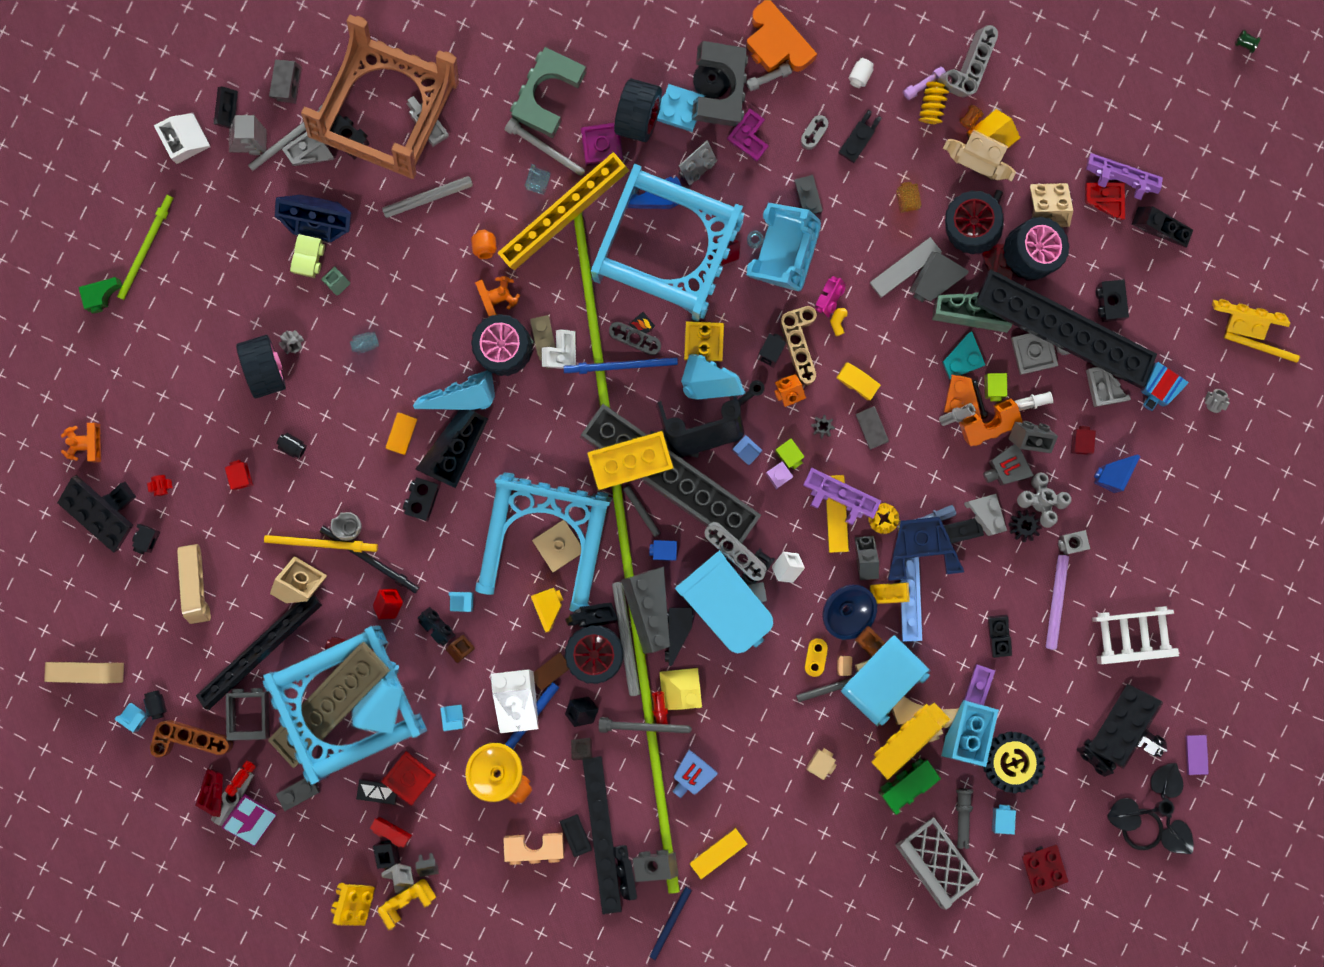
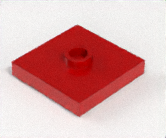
M405 751L381 783L412 806L436 775Z

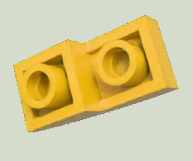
M846 362L836 377L849 389H854L866 400H871L880 387L877 381Z

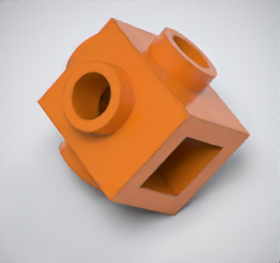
M796 374L775 382L777 388L774 391L778 401H782L785 407L806 399L803 386Z

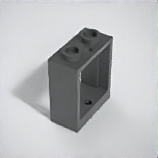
M252 688L251 692H244V689H232V693H226L227 740L270 738L269 692H263V688ZM261 697L262 730L236 731L235 698Z

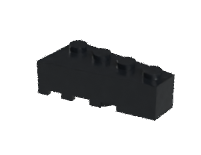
M459 410L415 470L456 488L488 418L472 410Z

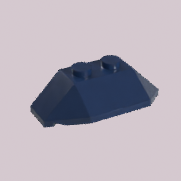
M306 195L276 198L275 217L293 235L310 236L331 243L350 231L352 213L338 202Z

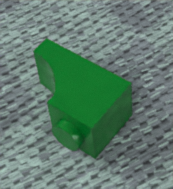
M113 277L78 287L84 309L91 313L102 312L103 308L108 307L107 303L110 296L122 287L121 280Z

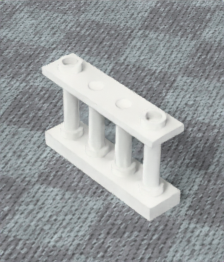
M1167 606L1155 607V611L1113 616H1110L1109 612L1097 613L1098 617L1092 618V622L1100 621L1104 652H1102L1101 656H1097L1098 664L1179 656L1178 648H1172V645H1169L1166 614H1174V610H1167ZM1158 615L1162 645L1159 650H1153L1150 647L1147 616ZM1139 617L1142 641L1140 652H1133V649H1131L1127 618ZM1120 619L1123 650H1121L1122 653L1114 654V651H1112L1108 620Z

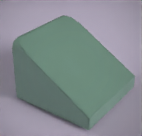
M333 267L321 279L337 296L350 285V282L336 267Z

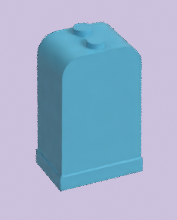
M720 550L675 588L732 652L743 653L752 646L756 648L764 641L762 637L773 626V617L733 569Z

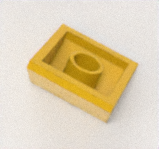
M997 109L967 132L970 137L973 130H976L1007 145L1008 148L1020 139L1012 118Z

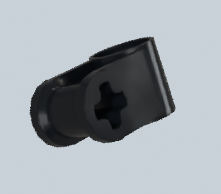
M761 548L754 554L765 564L767 570L775 560L774 557L770 558L762 552ZM759 568L754 569L755 573H760L761 569ZM743 572L742 578L746 584L751 585L758 582L748 580Z

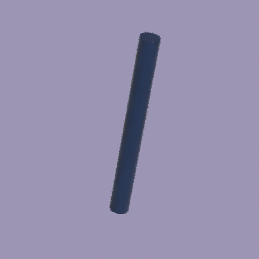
M684 888L649 956L650 958L657 959L692 892L690 888Z

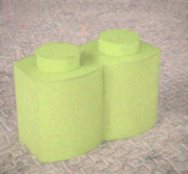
M298 234L290 271L294 274L315 278L321 269V263H319L320 255L323 256L325 251L323 241L319 238Z

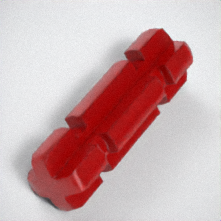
M246 761L242 766L243 769H240L232 779L231 785L226 787L225 792L228 795L234 796L238 791L237 789L249 777V773H252L256 766L252 762Z

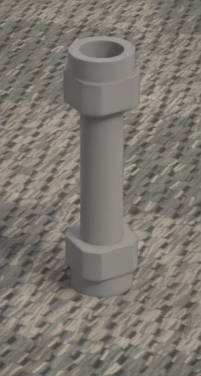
M788 63L779 66V69L757 79L755 77L750 78L746 81L750 92L759 89L760 85L780 76L784 78L792 74Z

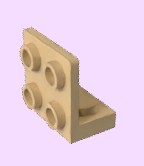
M1031 184L1032 218H1050L1052 221H1056L1060 227H1070L1073 206L1068 184Z

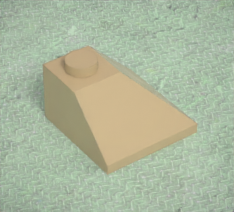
M294 556L275 578L270 594L285 603L308 601L326 579L327 575Z

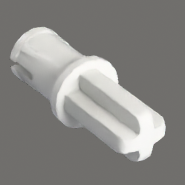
M1049 391L1035 396L1031 394L1030 397L1015 400L1014 402L1018 405L1019 411L1030 408L1037 409L1038 406L1053 403V397Z

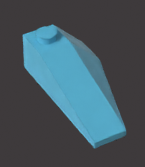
M689 355L681 380L683 391L688 398L699 400L745 394L738 375L726 368L719 369L716 367L715 362H707L703 355Z
M488 370L467 377L468 380L462 384L452 383L445 391L438 389L417 398L413 407L414 409L449 410L486 409L491 406L495 398L492 373Z

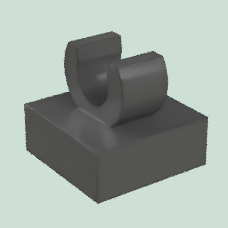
M429 853V860L423 861V856L419 855V862H415L416 870L420 877L439 874V868L432 853Z

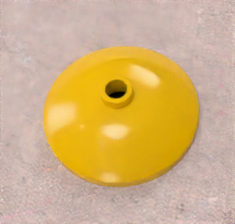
M489 743L478 748L471 755L466 766V782L471 792L479 799L487 802H499L507 799L517 790L522 779L523 769L519 756L512 748L501 743ZM500 771L501 775L497 778L496 772Z

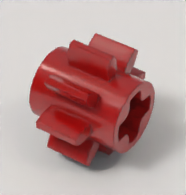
M165 475L151 477V482L147 483L148 492H153L154 496L169 494L168 489L173 488L171 479H166Z

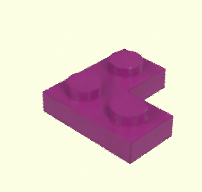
M749 109L744 115L743 120L737 124L727 138V141L756 162L759 161L769 145L755 136V133L765 122V119Z

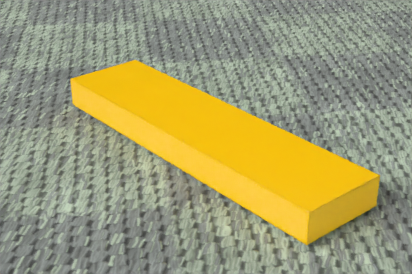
M844 475L830 476L845 483ZM828 498L826 500L829 553L849 552L847 523L845 522L847 518L846 506Z

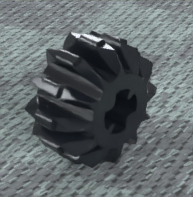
M1027 509L1024 510L1023 514L1021 511H1017V517L1011 516L1014 523H1008V526L1014 527L1013 530L1009 531L1010 534L1017 533L1014 537L1015 540L1021 537L1022 542H1026L1027 538L1029 541H1033V535H1040L1036 529H1042L1041 525H1036L1037 522H1040V518L1033 519L1036 513L1032 512L1029 515V510ZM1022 522L1028 523L1029 527H1026L1027 529H1022Z

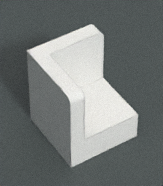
M783 552L772 565L777 580L781 582L793 583L805 569L799 554Z

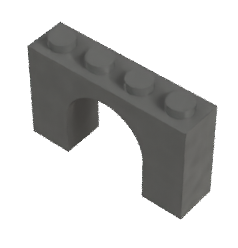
M702 41L697 46L696 65L713 67L723 71L730 81L731 89L726 99L718 100L698 96L693 101L692 120L733 127L743 120L744 110H742V103L745 100L743 85L747 79V74L744 72L748 62L746 48Z

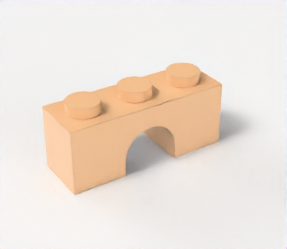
M563 833L543 834V845L537 850H532L526 846L525 835L505 836V862H510V865L521 864V861H529V864L541 863V860H548L549 863L560 862V859L564 858Z

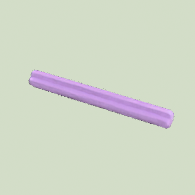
M1058 555L1046 640V648L1056 650L1058 644L1069 556Z

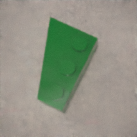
M917 759L911 764V769L908 771L902 770L896 775L897 779L893 782L887 781L880 787L881 790L878 793L895 815L901 812L900 808L907 803L911 804L915 797L926 792L941 779L927 759Z

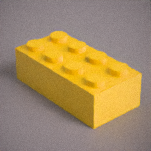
M935 703L930 706L926 704L923 708H920L913 715L914 717L907 721L900 728V731L894 734L874 754L876 758L872 761L873 765L887 779L897 773L951 720Z

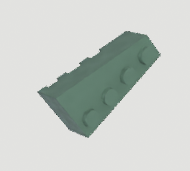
M979 293L938 295L934 302L932 320L1005 333L1012 327L1011 323L974 305Z

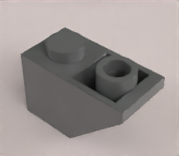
M874 536L855 537L859 580L879 579V559Z

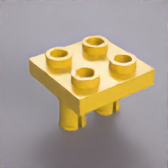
M686 321L684 360H688L691 354H700L705 356L706 361L722 362L724 323Z
M339 883L337 886L339 889H336V893L340 895L339 900L332 905L336 909L331 908V912L335 914L333 923L336 925L365 926L375 887Z

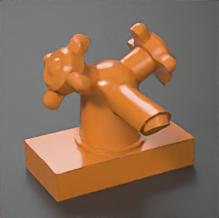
M507 276L496 277L495 281H500V286L490 291L486 289L483 280L475 282L488 316L497 315L494 309L495 304L506 300L509 303L507 309L510 310L511 307L518 303L520 295L517 294L513 297L507 288L508 283H514L513 279Z
M87 423V435L76 436L74 432L78 429L77 426L64 430L61 437L68 436L65 443L70 447L67 452L61 450V453L67 459L77 461L79 458L75 456L76 451L87 450V461L93 463L101 462L100 424Z

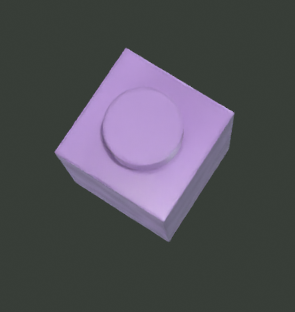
M783 461L766 472L767 477L776 489L793 478Z

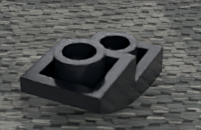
M989 616L988 628L992 657L1012 656L1008 616Z

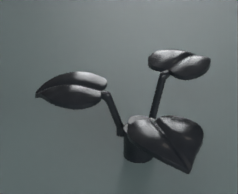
M1170 763L1155 771L1150 781L1151 789L1155 793H1161L1163 801L1157 802L1153 809L1138 812L1139 807L1134 800L1123 798L1114 803L1107 818L1116 828L1124 831H1133L1141 826L1142 821L1139 815L1155 812L1160 817H1167L1166 826L1168 828L1164 829L1161 834L1162 845L1173 853L1192 854L1194 842L1188 825L1180 820H1175L1170 825L1171 814H1173L1175 808L1168 798L1179 796L1184 786L1177 763Z

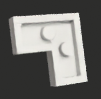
M556 330V348H542V367L563 369V366L576 365L575 331Z

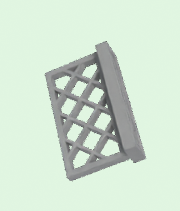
M934 817L895 845L941 909L947 910L955 900L980 881ZM931 824L937 829L936 838L926 836L927 827ZM915 837H921V849L914 848L909 841ZM926 838L935 840L934 851L924 850ZM939 840L945 841L948 844L947 853L938 852ZM924 852L934 854L932 865L925 864L923 861ZM937 854L947 856L945 867L936 866ZM950 856L958 858L960 861L959 869L949 868ZM935 868L945 869L944 881H939L935 878ZM949 870L958 871L957 883L947 882ZM962 872L968 873L973 879L967 885L961 884ZM947 884L957 885L956 894L951 898L946 893Z

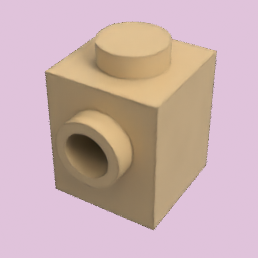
M825 748L822 751L817 749L806 769L824 780L827 774L831 775L836 767V764H834L836 760L832 758L834 754Z

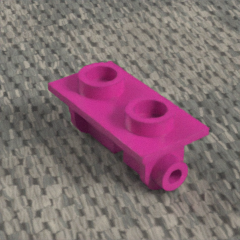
M832 276L831 279H828L823 289V292L828 293V295L821 294L815 304V311L823 312L828 318L835 311L839 297L845 292L846 284L840 277L838 279Z

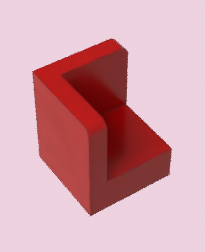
M380 589L373 603V608L379 620L395 619L398 616L403 601L397 589Z

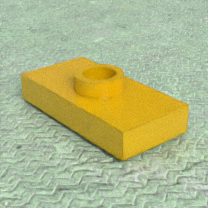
M909 583L870 585V592L874 595L877 604L910 602Z

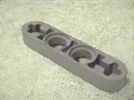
M713 522L707 526L705 530L707 540L752 580L759 581L764 578L767 569L762 561L719 523ZM716 529L718 531L717 534L712 535L711 531ZM722 535H724V537L722 538L721 542H719V541H718L719 538H721ZM730 541L733 543L734 548L726 549L723 543ZM745 554L748 557V561H739L738 555ZM754 569H761L760 573H754Z

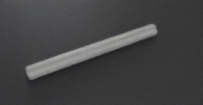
M616 582L612 584L620 639L623 646L628 690L630 696L640 695L624 588L622 582Z

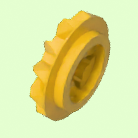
M881 503L874 518L868 517L869 524L877 533L887 534L897 528L899 514L894 506ZM889 512L887 519L890 523L883 522L879 525L881 518L877 513L885 515Z

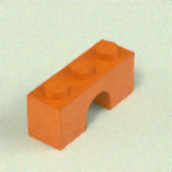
M1011 398L993 405L995 416L988 423H983L976 413L959 422L964 440L970 447L980 445L983 441L990 438H997L1000 434L1007 431H1012L1015 422L1023 423L1018 405Z

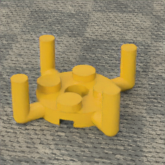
M421 879L413 886L386 901L378 909V913L388 930L395 926L394 923L401 920L396 910L410 903L412 899L418 897L423 906L427 907L431 904L430 901L437 898L426 879Z

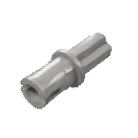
M969 403L960 408H953L952 412L940 416L939 421L942 426L955 421L959 423L964 418L975 415V407Z

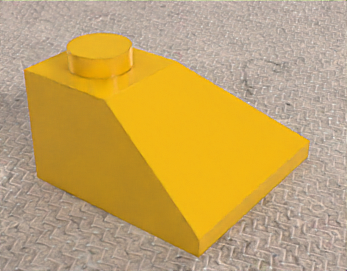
M555 588L531 596L545 633L552 631L562 607L561 601H564L560 590L556 591Z

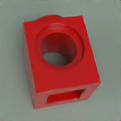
M237 460L230 462V466L225 467L231 490L235 491L253 486L247 463Z

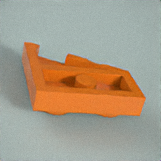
M952 374L944 412L950 413L953 408H960L971 403L975 407V413L981 418L972 379Z

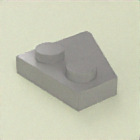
M1099 367L1086 370L1094 407L1131 400L1130 396L1126 395L1120 388L1121 384L1112 374Z

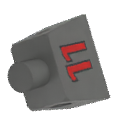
M1015 444L990 460L989 464L992 469L983 473L987 483L997 479L1001 486L1034 476L1021 449Z

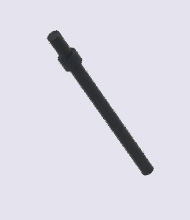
M322 526L319 531L333 541H343L334 536L332 531L325 526ZM348 550L395 580V583L400 587L404 586L415 594L418 592L420 587L407 580L408 577L405 575H399L364 551L360 553Z

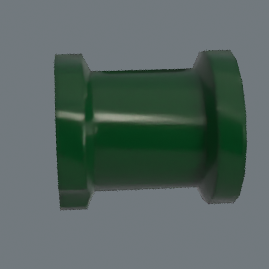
M1243 30L1237 38L1235 45H1240L1248 49L1250 53H1253L1261 38H1255L1247 34L1246 30Z

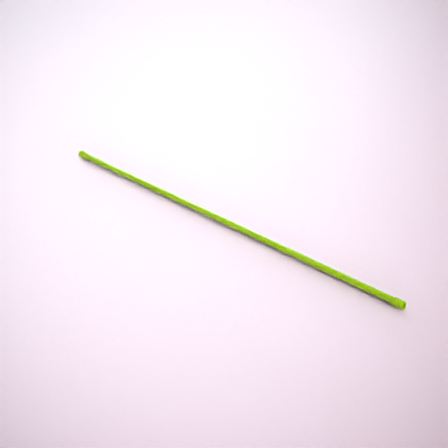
M581 212L574 218L593 359L594 364L604 363L583 214ZM605 370L595 371L600 407L604 404L610 408ZM621 484L612 486L624 578L634 576L622 488ZM629 608L645 723L655 724L645 653H643ZM646 731L663 850H668V853L673 852L657 735L655 731ZM678 876L666 880L669 894L680 892Z

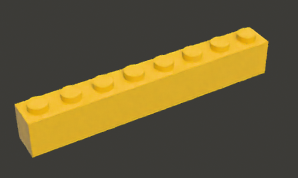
M614 152L611 153L503 247L498 254L515 271L630 170Z

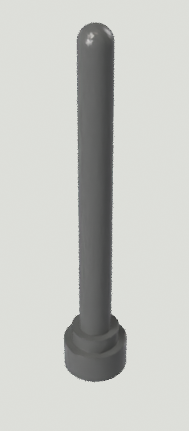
M600 717L599 732L608 733L612 729L690 733L692 731L689 725L613 722L609 717Z

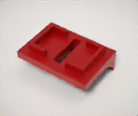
M380 816L377 819L375 818L370 827L373 833L391 840V843L399 848H404L412 837L410 833Z

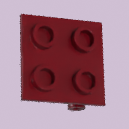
M1057 844L1033 853L1026 852L1022 856L1033 894L1068 882Z

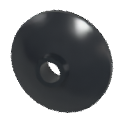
M700 65L694 73V87L699 94L705 95V98H719L730 87L727 75L717 68ZM713 75L716 79L710 81L709 76Z

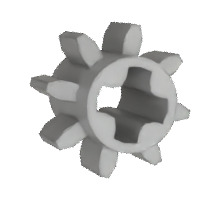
M287 330L280 336L282 342L278 344L286 354L289 352L296 354V352L303 348L301 342L304 339L296 330L293 332Z
M1215 389L1213 392L1208 391L1205 397L1207 409L1215 413L1221 412L1222 409L1226 411L1230 404L1228 402V394L1221 389Z

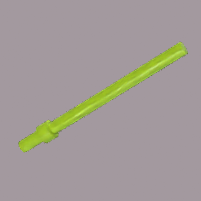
M166 195L161 207H158L155 213L156 218L117 295L118 298L125 299L163 219L167 218L169 213L167 211L174 199L173 197Z

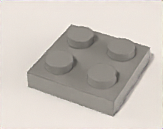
M1031 333L1011 338L1020 375L1058 366L1053 344Z

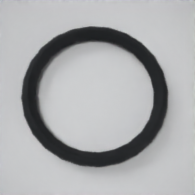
M1154 812L1148 814L1154 817L1159 825L1157 839L1148 846H1138L1128 838L1127 831L1122 830L1125 841L1131 847L1137 850H1149L1161 841L1163 824Z

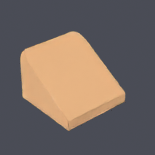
M851 656L837 657V674L839 676L852 675Z

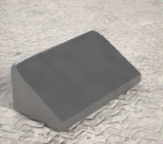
M875 406L855 414L870 450L889 442Z

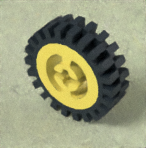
M1006 732L992 739L987 765L983 769L987 778L994 786L1008 793H1023L1039 783L1038 780L1040 777L1042 778V772L1045 770V757L1039 744L1030 736L1019 732ZM1014 749H1020L1027 758L1026 768L1021 772L1024 762L1018 761L1015 763V767L1013 765L1005 766L1014 772L1012 776L1006 775L1001 768V757L1005 752L1007 753L1004 757V763L1006 764L1011 763L1012 758L1016 760L1022 759L1020 755L1014 753Z

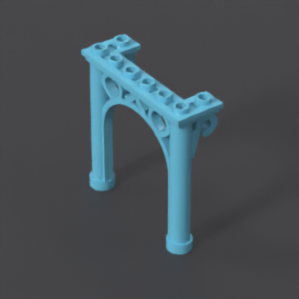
M504 472L503 475H499L494 482L496 483V493L479 582L476 583L475 591L488 595L494 594L504 537L510 524L527 514L548 513L568 522L578 534L581 543V555L569 610L574 612L580 607L590 606L588 601L606 510L612 501V497H608L609 494L605 492H597V494L590 496L588 492L577 490L575 493L570 492L567 487L558 486L556 489L551 488L550 484L539 482L536 485L531 484V480L520 479L518 481L519 478H515V475L512 473ZM532 494L548 497L544 503H538V507H533L535 505V498ZM518 495L528 497L530 499V506L521 510L514 503L515 497ZM556 499L572 502L566 507L565 513L561 512L563 508L557 505ZM510 504L511 508L516 512V514L510 517L506 522L508 507ZM574 506L583 508L586 512L585 517L575 521L569 514L570 508ZM589 520L585 537L579 525Z

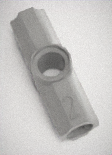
M249 773V777L237 789V799L234 803L229 801V795L226 792L222 794L220 817L212 816L211 821L219 826L223 825L244 795L254 774Z

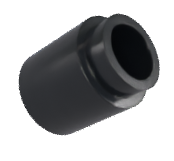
M289 433L281 434L276 443L278 450L299 459L307 448V445L302 440Z
M160 690L144 694L145 699L143 701L147 717H152V720L164 717L163 713H166L167 710L163 694H160Z

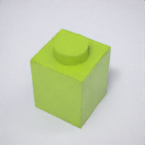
M1007 373L986 374L984 376L985 399H990V402H1001L1002 398L1007 397Z
M789 439L775 450L787 469L791 467L796 469L803 464L802 459L805 456L792 439Z

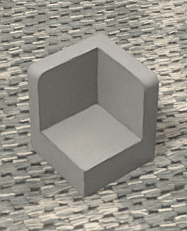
M396 864L381 873L383 878L393 879L394 890L397 894L414 885L411 867Z

